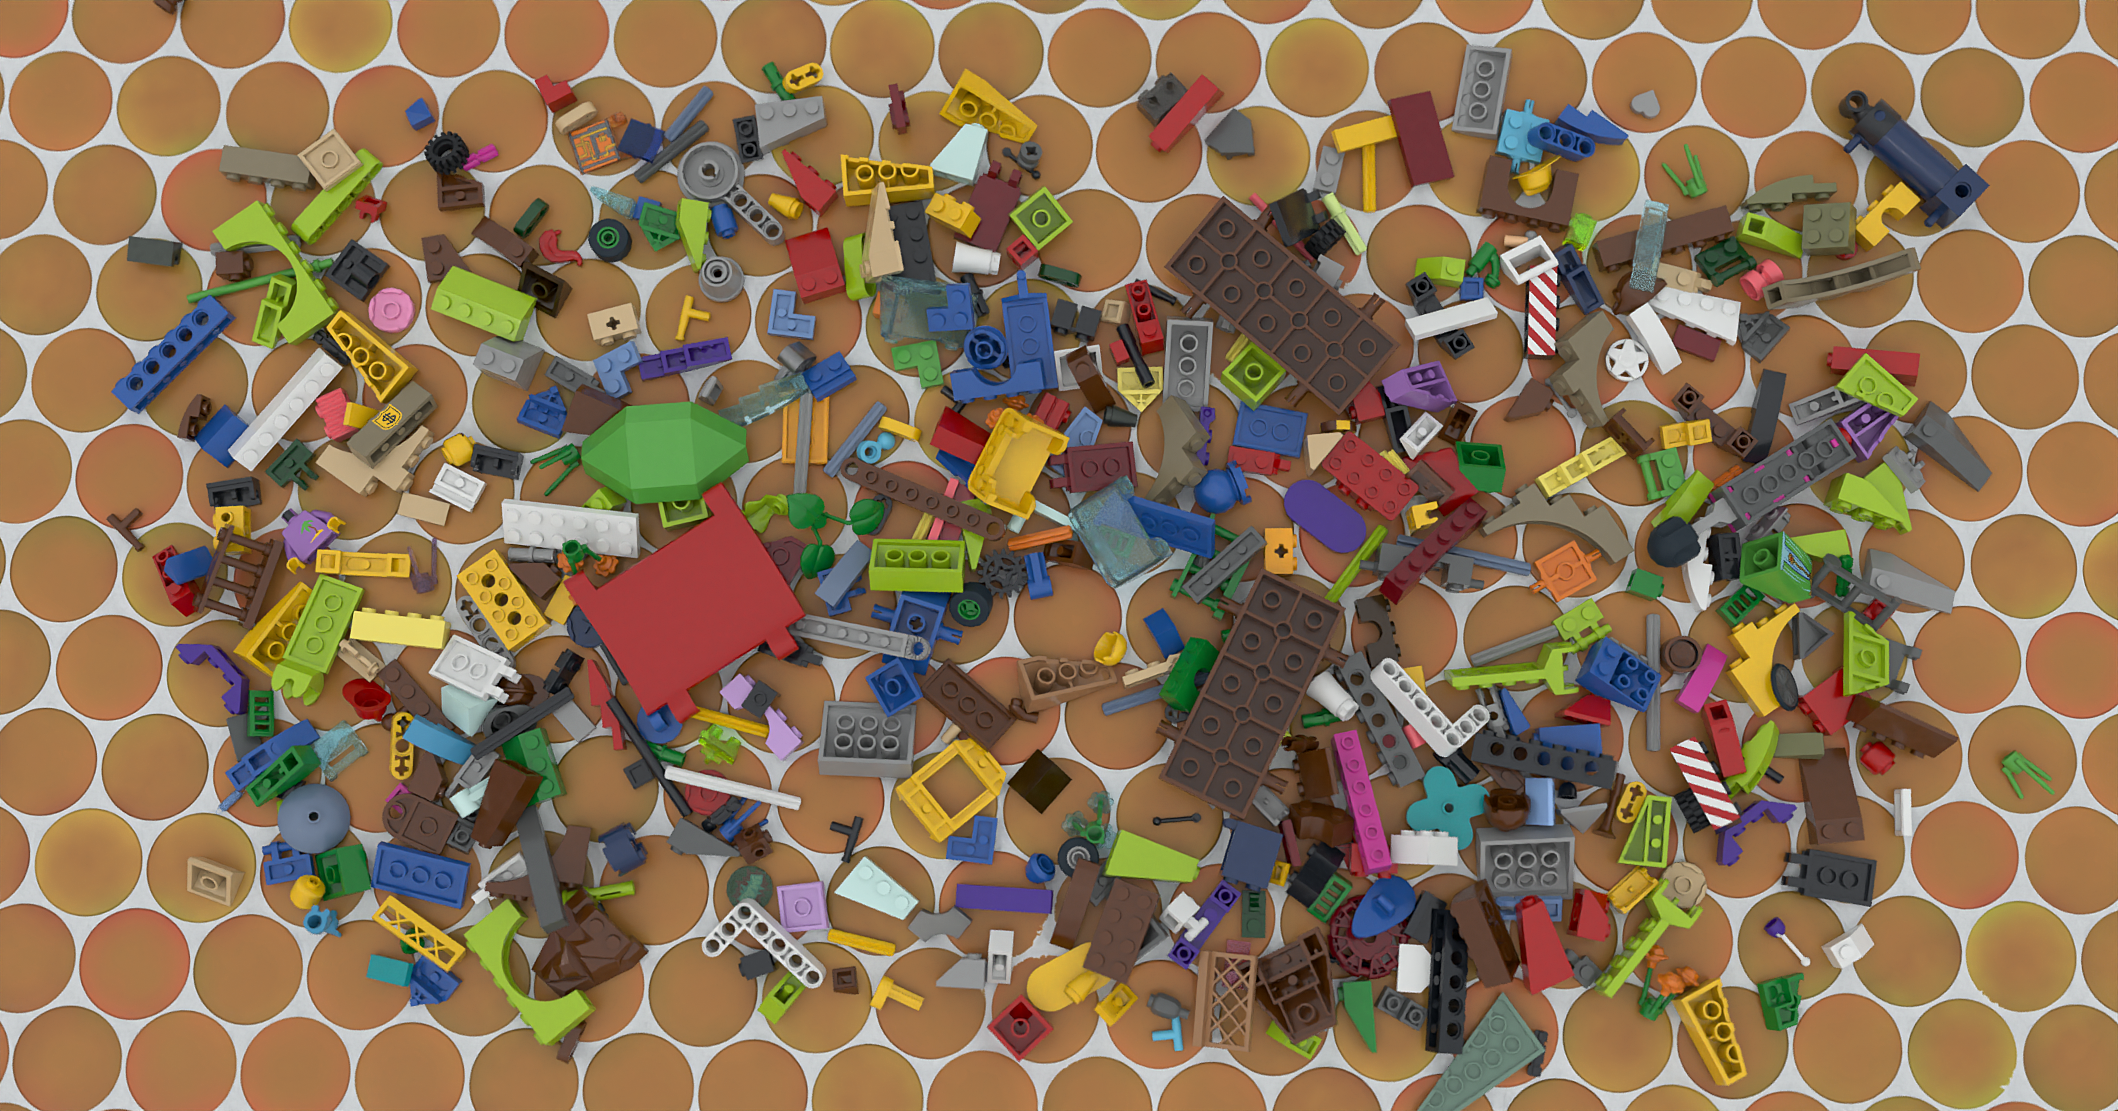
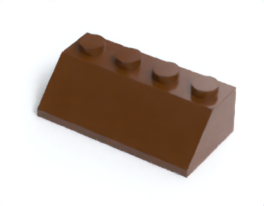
M1860 694L1856 695L1846 717V720L1854 723L1853 728L1865 733L1869 729L1873 731L1871 736L1885 741L1886 738L1891 739V745L1902 750L1905 747L1911 748L1910 753L1922 759L1925 755L1935 758L1958 740V737Z
M1482 879L1454 896L1450 904V912L1453 918L1457 919L1459 934L1467 943L1469 958L1474 960L1477 967V977L1483 982L1486 989L1511 983L1519 967L1520 960L1486 879Z

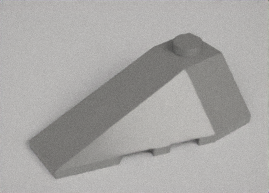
M1868 549L1862 577L1863 581L1892 599L1895 596L1899 597L1904 604L1951 614L1955 596L1954 590L1891 553ZM1862 591V592L1860 593V594L1869 595V594L1866 593L1865 591Z

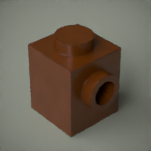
M243 250L215 252L216 275L224 280L229 279L231 282L243 281V278H251V271L254 265L250 255Z

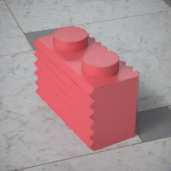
M340 387L315 399L317 402V406H315L316 412L321 419L324 418L327 425L324 426V430L329 439L332 438L339 443L351 438L360 431V429L343 425L347 402H351L344 389Z

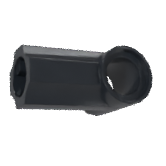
M1461 747L1448 757H1442L1436 752L1432 754L1441 765L1449 768L1465 785L1472 781L1480 772L1471 760L1463 754L1464 751Z

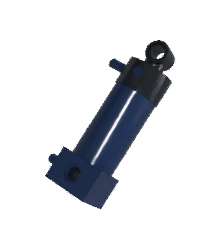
M1854 90L1848 93L1839 103L1838 109L1840 114L1845 118H1853L1856 121V124L1848 132L1853 138L1843 147V150L1850 154L1861 144L1924 199L1925 202L1919 208L1929 216L1924 221L1925 226L1932 227L1936 223L1942 229L1958 219L1990 186L1967 164L1957 169L1913 129L1885 100L1880 99L1874 106H1870L1866 94L1862 91ZM1850 101L1855 102L1857 108H1853L1850 105Z

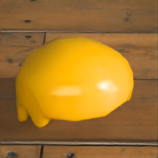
M1115 631L1113 632L1114 634L1105 632L1095 646L1093 654L1096 661L1107 666L1119 663L1127 651V641L1122 634Z

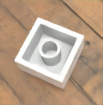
M1401 830V835H1391L1392 863L1457 866L1458 837H1448V832Z

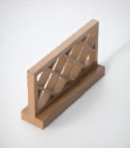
M1200 950L1192 1046L1251 1052L1258 956ZM1218 957L1226 958L1231 965L1223 973L1218 968ZM1243 960H1251L1250 971L1244 975L1237 965ZM1234 969L1241 979L1232 986L1225 976ZM1222 980L1229 990L1220 997L1216 991V984ZM1244 982L1248 987V995L1242 999L1235 989ZM1232 993L1239 1003L1230 1010L1224 999ZM1218 1004H1221L1227 1012L1220 1020L1214 1015V1008ZM1241 1006L1247 1012L1246 1019L1242 1023L1233 1014ZM1229 1017L1237 1025L1230 1033L1222 1025ZM1217 1027L1225 1036L1219 1043L1212 1042V1033ZM1239 1030L1245 1036L1244 1046L1237 1045L1232 1039V1036Z

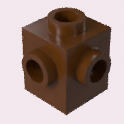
M759 823L734 836L738 850L748 865L773 853L770 844L773 842L772 836L767 829L763 831Z

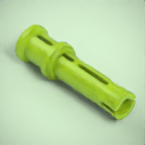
M633 880L595 888L582 886L597 901L635 895ZM562 890L563 904L578 890Z

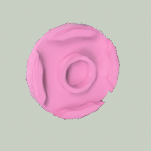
M396 288L383 289L370 301L368 308L369 318L381 331L391 334L398 333L408 328L412 323L415 315V306L410 296L402 290Z

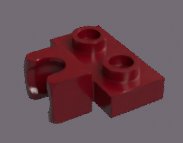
M897 83L888 86L892 103L888 104L892 126L893 129H897L898 135L907 133L906 127L910 126L904 91H899Z

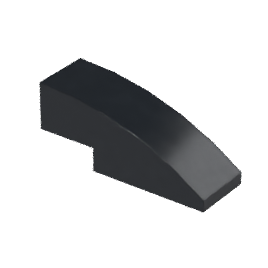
M1383 385L1375 386L1381 396L1385 411L1383 421L1392 449L1396 453L1404 452L1406 450L1400 438L1412 426L1408 407L1391 402L1384 391Z

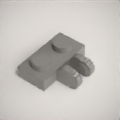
M1895 446L1882 459L1912 494L1926 482L1920 471L1925 463L1921 460L1912 465L1909 460L1914 457L1916 452L1912 449L1905 453Z

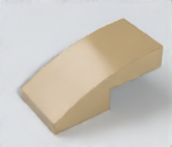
M403 492L397 515L444 526L450 504Z

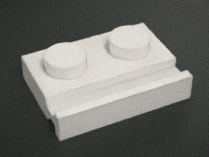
M444 463L434 482L433 488L429 492L472 513V509L477 504L487 483Z

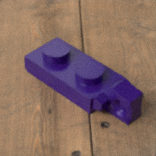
M1201 406L1199 421L1210 438L1196 452V455L1202 464L1207 466L1209 452H1206L1207 443L1210 444L1212 439V430H1209V424L1215 420V408Z

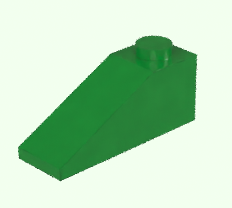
M292 745L245 789L256 807H260L305 779L322 763L310 745Z
M1340 981L1341 987H1337L1338 1001H1342V1006L1368 1050L1372 1053H1377L1371 981Z

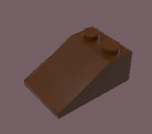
M1330 747L1295 755L1296 759L1292 760L1294 773H1299L1300 782L1297 783L1299 797L1303 796L1304 800L1339 794Z

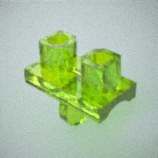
M713 724L707 731L703 729L699 734L700 739L698 742L704 746L700 751L706 755L704 763L709 765L713 760L720 764L722 760H725L733 765L736 761L741 741L731 736L726 744L721 742L719 739L724 731L716 724Z

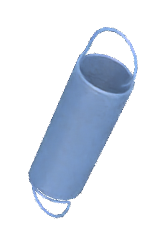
M237 790L233 791L219 805V808L226 812L243 796V793Z

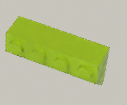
M452 266L437 288L431 309L516 342L523 341L537 298L459 267Z
M873 538L869 565L870 590L962 593L965 578V541Z

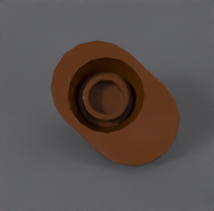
M519 674L522 677L517 684L505 677H501L496 687L503 689L504 693L509 695L505 703L497 701L498 705H527L534 708L549 697V692L543 688L545 685L543 683L544 680L539 676L531 674Z

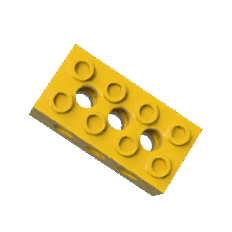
M493 549L459 573L457 577L509 651L516 652L549 629L552 624L543 615L544 613L519 577L508 568L510 564L503 554ZM494 577L495 584L489 588L488 582ZM508 596L507 604L502 606V598ZM520 614L521 621L520 623L515 625L514 618L516 615Z

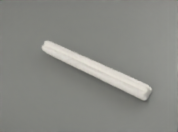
M667 766L664 775L666 779L798 810L801 804V798L672 766Z

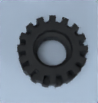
M448 131L446 135L445 132H441L440 137L436 134L433 136L435 138L434 141L431 139L428 141L430 146H425L426 151H424V155L434 171L441 175L443 173L450 175V171L454 174L457 172L456 168L460 170L463 168L462 163L467 164L466 158L470 156L468 153L469 149L457 133L454 132L453 134L451 131ZM453 149L448 155L441 157L446 151Z
M1331 219L1307 241L1304 248L1318 260L1320 254L1325 255L1332 249L1346 231L1334 219Z
M1691 788L1674 795L1693 833L1711 825Z

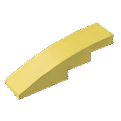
M1609 437L1539 476L1534 481L1545 499H1548L1627 453L1612 437Z

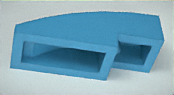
M418 714L415 715L402 737L428 752L461 765L466 763L472 755L470 749L476 745L439 723L436 725Z

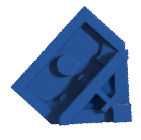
M557 386L550 387V390L536 395L530 394V399L526 400L517 417V422L560 439L567 412Z
M422 955L413 967L409 983L411 991L410 1006L439 1004L447 1001L462 983V980L451 971L447 973Z

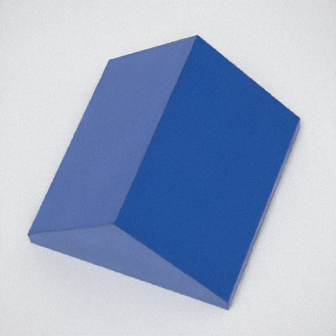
M225 404L199 431L194 439L205 452L228 468L235 461L228 452V449L249 425Z

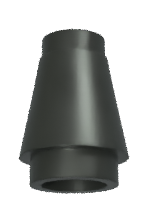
M1112 405V407L1106 406L1103 424H1108V427L1135 428L1138 415L1115 405Z

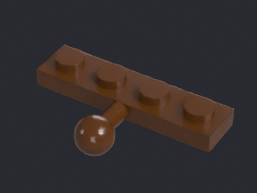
M396 659L377 673L404 705L397 712L388 713L382 718L381 724L386 731L391 732L392 718L398 712L411 713L414 717L418 714L436 725L439 723L451 731L455 729V726L445 717L442 711Z

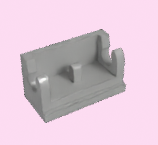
M1264 785L1259 787L1252 805L1275 827L1289 814V809L1268 787Z

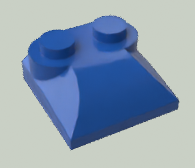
M897 657L865 677L887 717L892 716L923 697L914 676V664L908 658Z

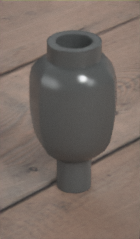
M1161 992L1156 995L1151 993L1146 1006L1151 1008L1153 1014L1166 1019H1175L1179 1016L1187 1020L1190 1013L1189 1010L1181 1007L1180 1002L1176 998Z

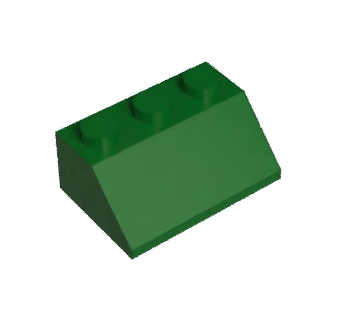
M537 728L513 737L501 745L506 759L514 760L543 776L540 785L526 808L567 795L546 729Z

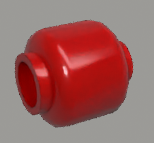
M1869 741L1860 749V752L1863 754L1860 756L1859 761L1873 775L1880 773L1883 776L1896 764L1893 761L1895 754L1882 741H1877L1874 744Z

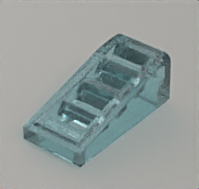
M591 186L590 191L595 198L628 220L633 221V213L637 204L634 199Z

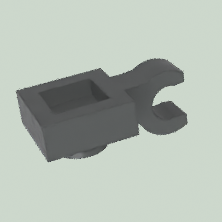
M1567 948L1565 950L1568 961L1573 966L1572 970L1575 975L1573 977L1587 989L1603 972L1586 955L1579 958L1571 949Z

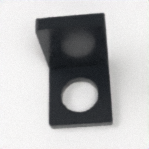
M759 680L741 706L761 719L776 696L780 697L781 694Z

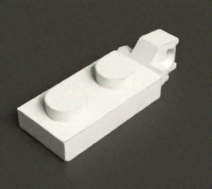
M519 851L485 876L478 883L480 888L472 894L471 898L475 903H480L486 897L490 901L494 898L497 899V897H490V892H485L487 881H508L528 875L524 855Z

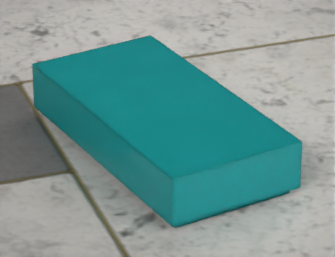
M371 954L366 977L409 987L414 963Z

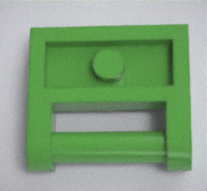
M1676 447L1641 455L1636 458L1637 463L1641 465L1649 493L1647 494L1648 501L1671 496L1686 481ZM1650 461L1655 463L1662 491H1657Z

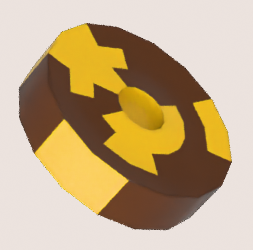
M1334 420L1320 423V434L1340 432L1342 435H1345L1349 431L1353 434L1357 432L1356 422Z

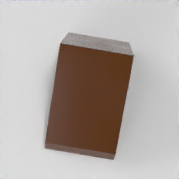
M1456 401L1450 409L1438 434V438L1455 445L1456 441L1461 442L1478 410Z

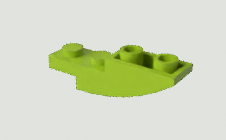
M1772 720L1762 725L1758 729L1757 735L1751 741L1745 742L1741 747L1746 773L1730 776L1720 781L1721 783L1725 781L1732 794L1728 795L1730 800L1741 789L1749 795L1769 767L1779 737V729Z

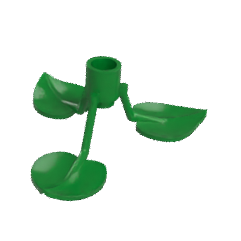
M795 493L787 495L788 518L792 526L797 529H806L811 526V530L818 541V545H807L801 554L800 565L803 575L807 579H813L818 576L817 572L831 568L834 563L835 552L833 548L829 545H822V539L817 531L826 525L828 518L846 525H852V530L856 535H865L876 529L881 522L884 514V504L873 499L860 500L852 506L849 513L851 520L848 521L830 515L828 512L823 513L825 509L824 502L815 494Z

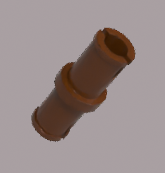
M1286 736L1282 740V747L1288 746L1283 748L1285 751L1304 753L1317 750L1319 741H1313L1317 740L1314 736Z

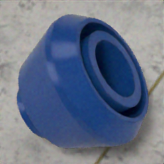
M1042 853L1031 855L1025 867L1026 877L1031 882L1037 884L1053 880L1055 877V866L1052 860Z

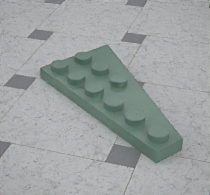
M1504 992L1501 993L1463 1046L1462 1054H1457L1417 1111H1461L1545 1052L1543 1046Z

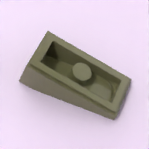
M1823 733L1779 734L1773 758L1821 759L1824 755Z

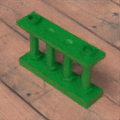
M1211 513L1209 518L1214 519L1216 515ZM1215 524L1216 535L1230 542L1239 537V535ZM1215 549L1212 558L1214 559L1221 552ZM1191 554L1180 579H1174L1169 589L1173 592L1171 598L1175 599L1179 592L1192 599L1182 586L1184 584L1182 583L1188 572L1196 575L1202 569L1193 564L1197 554ZM1250 560L1237 570L1231 579L1228 578L1219 586L1221 587L1220 590L1224 591L1223 595L1232 599ZM1207 597L1201 603L1210 607L1211 611L1214 612L1212 618L1221 621L1225 611L1217 609L1220 599L1216 598L1214 600Z

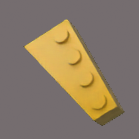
M841 154L843 195L847 207L870 205L872 190L880 182L885 184L889 203L932 199L935 194V180L931 166L909 163L896 164L887 160H882V162L873 161L865 157L851 158L849 155Z
M340 310L326 327L341 349L349 356L354 367L362 374L367 385L375 392L380 403L387 404L395 398L418 371L414 365L349 312Z
M1709 978L1700 983L1698 987L1695 986L1675 997L1671 1002L1716 1085L1728 1086L1746 1076L1747 1072L1739 1044H1737L1735 1039L1734 1025L1730 1021L1727 1000L1723 996L1721 978Z

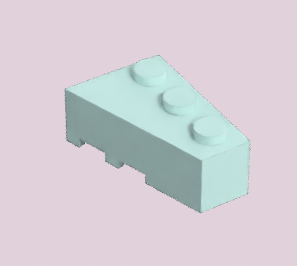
M867 856L863 857L834 892L902 920L920 902Z

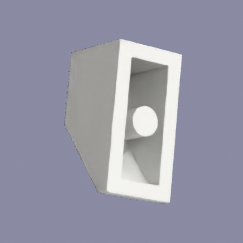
M1859 924L1821 947L1832 966L1843 969L1862 958L1872 948L1874 943L1863 924Z
M990 930L988 983H1011L1014 931Z

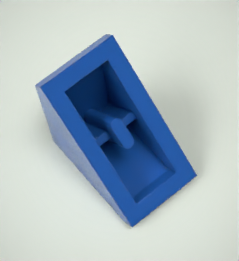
M1163 608L1143 619L1165 659L1169 655L1176 654L1185 648L1176 626Z

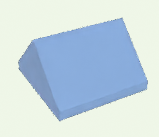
M1525 778V794L1531 799L1530 814L1526 825L1554 826L1556 824L1555 778Z

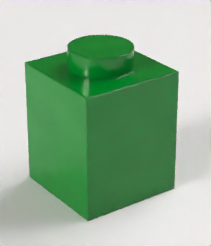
M1637 568L1631 572L1625 592L1649 601L1656 600L1663 593L1665 585L1662 584L1664 577Z

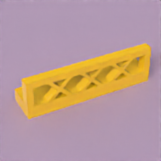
M391 895L372 916L374 921L447 973L457 961L461 962L466 956V949ZM387 910L397 917V920L386 922L380 916ZM400 924H407L409 927L415 928L416 934H403ZM425 937L435 947L424 949L420 946L419 938ZM443 950L452 956L448 964L439 959L438 951Z

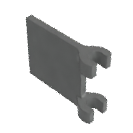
M1887 639L1889 641V685L1884 687L1904 695L1908 692L1910 684L1896 680L1904 656L1916 661L1920 659L1922 650Z

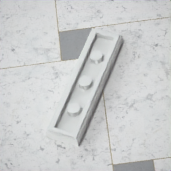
M1486 297L1406 319L1405 327L1413 340L1416 341L1495 319L1498 312L1489 298Z

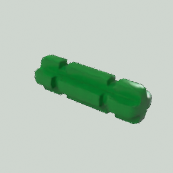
M1849 554L1841 555L1839 557L1842 563L1841 567L1852 573L1851 567H1853L1854 559ZM1837 575L1836 583L1838 584L1836 585L1835 593L1838 597H1845L1850 591L1849 586L1851 583Z

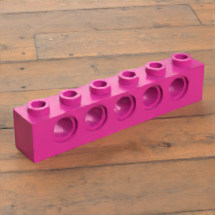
M1352 730L1334 734L1330 742L1349 814L1354 819L1353 829L1365 875L1388 871L1392 866L1357 731Z

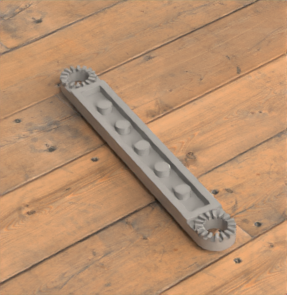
M808 614L787 627L791 635L918 661L926 659L931 652L929 641L922 637ZM921 642L924 650L922 654L916 655L913 651L914 645Z

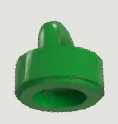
M409 928L405 935L416 934L415 928ZM423 937L419 938L421 947L425 945ZM400 940L402 952L405 954L418 952Z

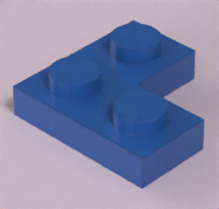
M970 283L947 284L948 306L928 307L926 309L929 332L974 329L975 320Z
M975 815L972 838L949 836L946 859L992 865L998 818Z

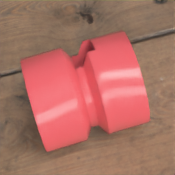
M1766 259L1757 265L1755 270H1750L1740 278V284L1751 299L1758 301L1764 297L1763 287L1784 280V276L1780 268L1773 261Z

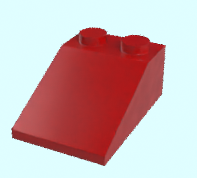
M828 227L785 240L794 276L804 304L846 292V285Z

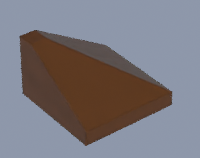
M855 966L832 969L834 992L859 994Z

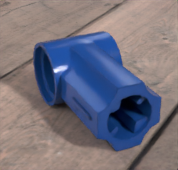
M1043 552L1025 555L1030 599L1034 600L1053 596L1050 576L1047 575Z

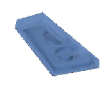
M1084 407L1063 433L1070 438L1067 447L1094 445L1103 420L1087 407ZM1063 465L1050 466L1064 477Z

